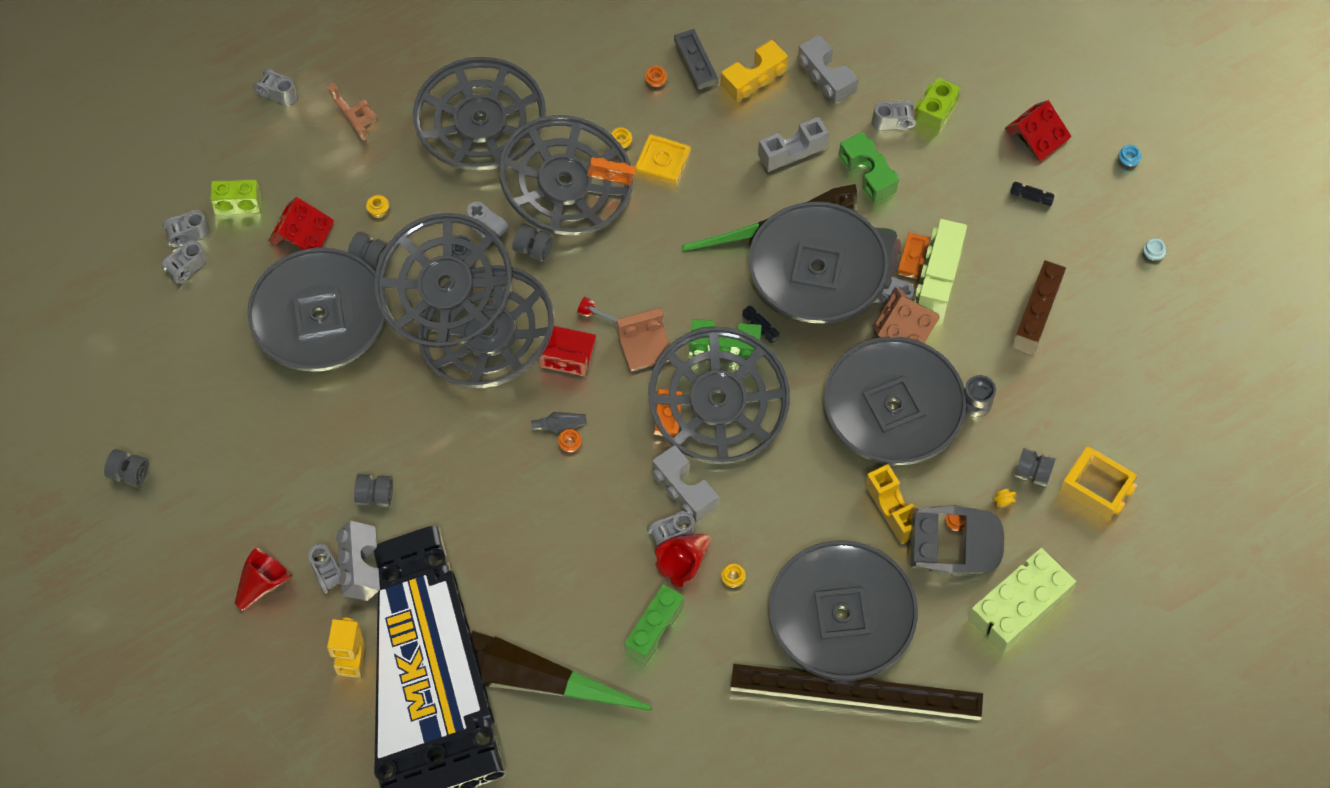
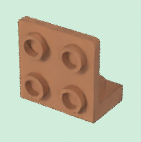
M896 287L874 322L873 328L880 337H904L925 343L940 315L909 299L903 290Z
M662 308L617 319V334L629 370L632 372L655 366L658 358L670 345L664 328Z

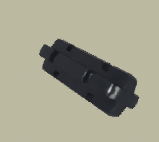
M1016 181L1012 184L1010 193L1019 196L1020 194L1023 198L1038 203L1042 201V204L1047 206L1053 204L1055 198L1053 193L1047 191L1043 193V190L1029 185L1024 187L1022 183Z
M752 306L746 307L742 312V316L747 321H751L750 324L762 325L761 334L763 336L766 335L765 338L770 343L778 340L780 333L774 327L771 328L772 325L761 314H756L757 311Z

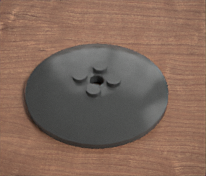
M804 202L778 211L761 225L750 247L749 270L753 284L761 297L780 313L809 323H832L848 319L872 304L885 284L888 256L885 244L878 231L857 212L833 203ZM814 264H820L824 267V269L821 271H816L812 269V266Z
M333 248L305 249L278 260L258 279L248 302L249 327L257 345L274 361L300 371H326L344 366L356 360L375 343L386 322L375 295L374 280L376 272L361 258L349 252ZM384 288V296H385L386 305H387V297H386V292H385V288ZM321 310L325 312V315L321 318L313 316L316 311Z
M880 337L854 346L839 358L827 378L824 392V407L832 430L850 450L863 458L877 463L910 465L936 456L951 444L963 424L966 412L965 388L959 373L951 362L936 349L910 338ZM896 401L900 404V408L891 409L888 403Z
M837 540L822 542L808 547L796 554L784 565L776 577L771 590L769 619L778 644L785 654L798 666L825 679L856 681L885 671L901 658L909 647L916 630L918 606L915 591L909 578L892 558L882 551L863 543ZM844 609L849 613V617L840 619L836 616V611Z

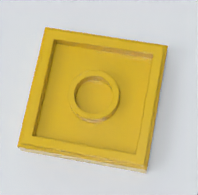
M649 134L636 163L635 173L676 186L691 152V146Z

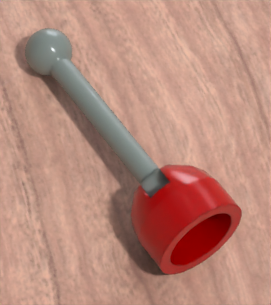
M585 296L583 297L577 309L578 314L587 317L596 314L617 324L616 318L596 310L594 301Z

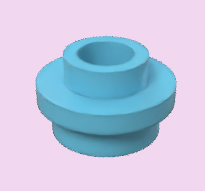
M1126 145L1120 150L1118 157L1122 164L1135 166L1140 162L1141 153L1135 145Z

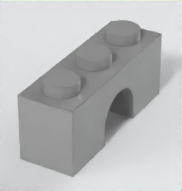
M818 35L799 46L797 60L800 66L805 67L810 73L811 79L821 86L824 95L827 98L830 97L834 103H837L856 92L858 79L846 64L836 69L826 66L832 60L833 49L821 35Z
M816 117L799 124L797 133L788 139L783 140L780 133H776L759 140L758 156L766 170L770 172L827 149L829 132L821 119Z
M674 445L652 460L651 473L657 482H662L666 486L668 495L673 500L677 499L681 504L682 511L689 512L693 516L694 521L697 522L719 507V496L705 479L696 485H687L681 481V478L689 473L690 462Z
M350 520L339 529L336 536L339 548L338 563L340 564L339 584L341 585V595L368 601L380 590L378 568L370 567L362 560L377 548L375 526Z

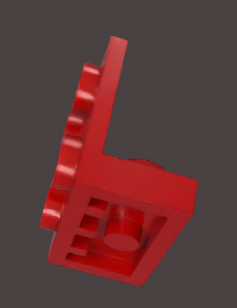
M1049 100L1033 105L1005 127L1009 135L1015 133L1022 134L1038 161L1043 160L1071 138V134Z
M296 196L286 205L268 241L274 245H277L282 240L288 241L301 250L321 248L334 220Z
M554 326L550 342L539 358L540 367L586 377L596 342V335Z

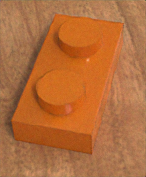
M591 157L587 176L631 185L636 167L626 163L607 161L604 158Z
M908 232L898 268V275L920 280L931 237Z
M658 389L657 394L669 395V390ZM676 391V395H682V392ZM656 404L663 426L672 437H675L678 434L679 424L672 415L670 405ZM677 405L679 413L681 405ZM654 423L653 435L662 436L659 429Z

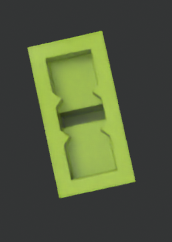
M937 77L933 84L930 83L928 85L924 100L920 99L916 105V121L940 132L959 100L961 87Z
M212 181L211 203L215 215L260 213L261 192L258 181Z

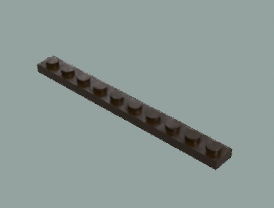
M733 664L730 691L981 720L983 693L867 679L836 681L825 679L809 672Z

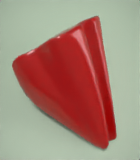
M707 534L676 536L663 542L654 552L657 558L655 565L658 572L664 578L669 577L673 585L683 587L687 581H691L699 570L711 539Z
M254 548L243 566L235 605L241 611L245 610L257 600L284 584L293 575L271 555L264 553L259 548Z

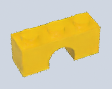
M773 40L755 50L754 63L758 66L757 68L748 69L739 62H736L721 72L720 85L736 102L742 98L749 97L754 90L764 87L771 79L781 76L787 70L788 55Z
M889 464L867 474L865 487L902 545L911 540L912 508L916 507L913 503L909 505L905 503L900 492V482Z
M350 618L333 619L327 649L330 657H335L334 668L336 674L362 677L367 649L359 624Z

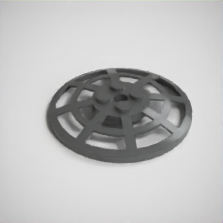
M492 57L466 58L445 65L424 82L414 102V127L422 145L441 162L464 170H491L499 168L500 158L506 145L505 143L498 147L494 139L502 133L513 135L520 127L525 125V107L536 101L539 106V118L545 117V100L536 81L519 66L506 60ZM470 68L498 69L499 72L495 81H468L464 70ZM510 73L523 81L531 89L532 94L521 100L514 90L504 85L507 74ZM456 74L459 85L449 90L441 100L429 94L440 81L449 75ZM478 87L492 88L489 95H474L471 88ZM463 91L465 99L457 107L448 104L455 95ZM500 91L508 95L514 103L504 107L497 99ZM424 101L436 107L434 114L435 129L422 131L420 116ZM443 111L453 115L454 125L441 127ZM519 111L520 121L518 128L506 125L507 116ZM478 116L486 117V119L481 122L475 120V118ZM543 128L537 129L539 136H541ZM458 133L465 140L461 147H457L446 136ZM439 137L444 145L456 152L452 159H449L435 151L426 139ZM531 140L523 149L508 158L516 161L525 155L534 146L533 141ZM473 143H486L489 151L474 152L469 151ZM465 156L476 158L493 156L496 162L469 164L462 163L461 161Z
M569 115L540 117L523 125L509 138L500 158V184L509 204L527 222L554 234L583 235L606 227L622 213L627 205L632 191L633 180L631 185L624 184V187H612L611 181L603 180L604 186L591 184L592 177L587 176L589 163L585 164L574 155L575 150L578 149L589 157L604 158L607 161L617 157L620 163H626L631 166L626 152L613 135L591 121ZM549 126L572 127L569 139L554 138L542 141L537 129ZM580 129L597 136L610 147V150L600 156L589 146L578 142ZM529 134L535 146L524 155L521 163L509 159V154L515 144ZM567 146L566 154L551 156L547 148ZM538 152L544 160L540 170L527 166L530 159ZM506 167L518 172V182L523 194L522 196L512 198L506 184ZM525 175L536 178L539 189L529 193L525 184ZM566 176L570 179V182L563 183L559 180V177ZM588 192L602 194L599 201L592 208L583 200ZM609 195L622 196L619 206L608 219L603 221L595 214L605 204ZM545 196L548 200L555 203L553 212L543 208L535 200ZM529 203L538 212L551 218L550 225L531 217L520 206ZM575 204L582 212L574 215H563V205ZM588 218L595 225L582 229L559 228L560 220L576 221Z
M440 213L417 219L401 229L389 241L376 267L374 280L375 295L384 318L404 338L426 347H454L479 337L496 322L507 305L513 278L509 255L494 231L472 217L456 213ZM443 223V237L429 240L419 247H416L408 239L410 235L424 227ZM452 223L471 226L486 236L478 246L465 239L452 237ZM492 243L498 248L503 258L506 276L493 277L491 264L484 254ZM401 244L410 255L402 265L399 279L385 278V271L389 260ZM443 245V256L435 257L429 261L423 254L433 247ZM453 245L467 248L472 253L462 261L452 256ZM478 259L481 260L484 266L486 278L473 279L470 268ZM416 260L423 267L419 273L418 280H407L409 269ZM444 278L451 279V285L448 288L440 287V282ZM506 285L501 304L489 320L482 313V310L490 299L492 289L495 286ZM384 287L398 288L400 301L407 313L397 321L393 318L386 305ZM473 288H486L484 296L477 307L468 300ZM406 289H418L423 299L414 308L411 307L407 299ZM462 306L469 313V315L460 320L449 322L450 310ZM428 307L440 310L439 323L429 321L421 317L420 314ZM473 319L482 325L479 330L464 338L447 341L448 329L463 326ZM415 320L425 327L438 329L437 342L418 338L408 333L403 327Z
M491 266L493 277L506 276L505 266ZM484 267L471 270L473 279L486 278ZM512 267V278L525 282L535 291L526 300L518 294L511 292L509 299L520 306L511 313L504 308L500 317L490 327L494 328L491 334L484 335L483 333L479 337L464 343L463 347L452 352L451 347L443 348L446 354L444 357L433 361L429 348L419 345L422 356L429 368L446 382L465 388L493 387L511 381L523 374L541 357L553 333L554 308L543 285L527 272ZM451 280L441 288H448L451 285ZM504 285L495 286V289H492L490 298L493 297L492 305L485 306L482 310V313L489 320L501 304L505 293ZM485 291L471 295L468 300L472 304L482 300ZM541 297L548 311L549 322L548 327L536 329V319L531 306ZM462 306L451 311L449 322L456 320L464 310ZM428 307L423 312L422 317L431 321L437 310ZM526 312L529 319V329L517 330L515 321ZM473 319L462 327L448 329L447 341H450V335L464 338L479 330L482 325ZM419 324L418 338L428 340V331L438 332V329H432ZM544 337L538 350L522 365L518 360L529 349L533 339ZM526 339L522 348L513 355L508 348L513 344L514 340ZM468 353L479 357L476 367L467 365L459 359ZM501 354L506 360L499 365L486 367L490 357ZM453 363L461 370L473 374L469 382L451 378L439 368ZM509 366L514 369L513 372L505 376L480 382L483 374L497 372Z
M708 327L681 336L664 350L652 370L648 400L655 425L672 446L676 445L684 455L698 461L728 464L751 458L773 442L787 418L790 405V389L782 364L766 344L741 330L728 327ZM709 337L710 351L695 355L685 363L675 354L679 348L689 342ZM719 337L739 340L750 345L755 350L747 360L734 353L719 351ZM762 356L768 360L774 369L781 389L766 391L764 381L754 367ZM710 359L711 371L698 376L690 369L693 365ZM720 359L732 361L741 367L735 374L720 370ZM669 360L678 369L671 381L669 395L655 394L658 376L663 365ZM748 372L755 380L759 392L746 393L741 380ZM683 375L693 384L690 395H676L678 384ZM714 393H721L725 400L722 403H715L712 400V395ZM782 399L777 423L772 432L768 433L759 426L766 412L767 400ZM760 401L759 410L754 421H751L742 414L746 403ZM656 404L670 405L672 415L682 429L674 438L663 426ZM677 405H691L692 411L696 416L686 424L680 416ZM737 421L746 428L740 434L726 438V425ZM703 422L715 426L716 438L703 436L695 432V430ZM752 433L763 440L760 445L749 452L728 457L727 445L742 441ZM690 436L702 443L717 445L719 458L699 455L686 449L681 444Z

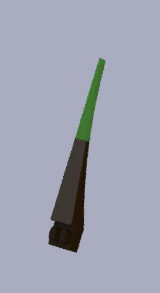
M856 184L833 188L807 202L833 203L856 211L858 210ZM767 219L725 234L684 244L682 249L686 251L754 237Z
M476 631L471 633L481 668L480 672L486 687L545 693L645 711L652 710V707L646 703L499 637H491Z

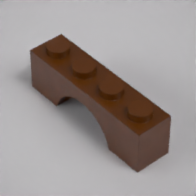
M1044 260L1012 348L1035 355L1049 313L1062 283L1066 267Z

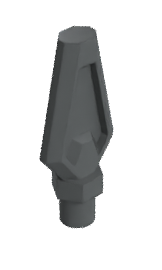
M553 412L547 418L531 421L532 430L549 429L555 433L587 424L585 414Z

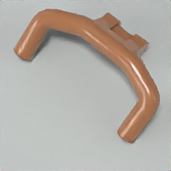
M334 83L329 84L328 90L332 99L349 120L360 140L366 141L368 134L365 126L374 123L378 118L374 111L370 110V105L366 100H362L350 108L341 97ZM363 113L364 116L360 118L357 117L358 115Z

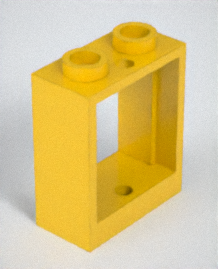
M1087 445L1064 479L1060 492L1110 521L1114 514L1119 515L1126 504L1123 502L1126 496L1131 497L1138 485L1134 484L1137 474ZM1089 464L1094 465L1124 483L1112 503L1077 483Z

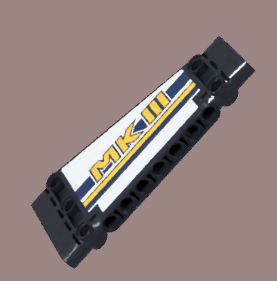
M428 526L378 543L377 548L373 551L379 570L380 584L377 609L374 774L379 781L380 788H474L504 777L506 772L499 750V740L495 735L493 727L495 725L494 716L484 679L480 672L481 668L454 572L451 570V562L447 556L440 527ZM442 560L439 565L434 566L435 562ZM396 576L394 580L387 582L390 577ZM490 737V741L487 744L480 745L484 738ZM442 753L438 761L432 762L436 754ZM393 770L390 777L384 778L387 771Z

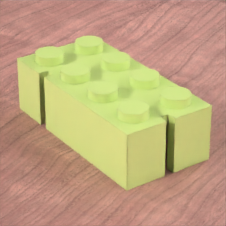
M945 219L940 220L939 227L934 226L926 261L923 265L920 283L915 295V302L940 315L937 324L941 325L943 324L968 226Z
M1040 548L1026 560L1025 565L1019 566L971 609L969 620L983 634L988 632L990 623H992L993 626L991 627L988 639L1004 654L1073 592L1077 581L1045 550Z

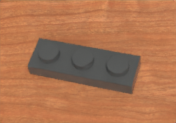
M695 29L674 35V41L697 89L700 90L718 84L716 72Z

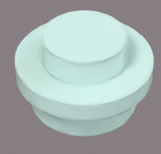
M1153 238L1145 243L1143 253L1150 260H1160L1166 254V246L1162 240Z

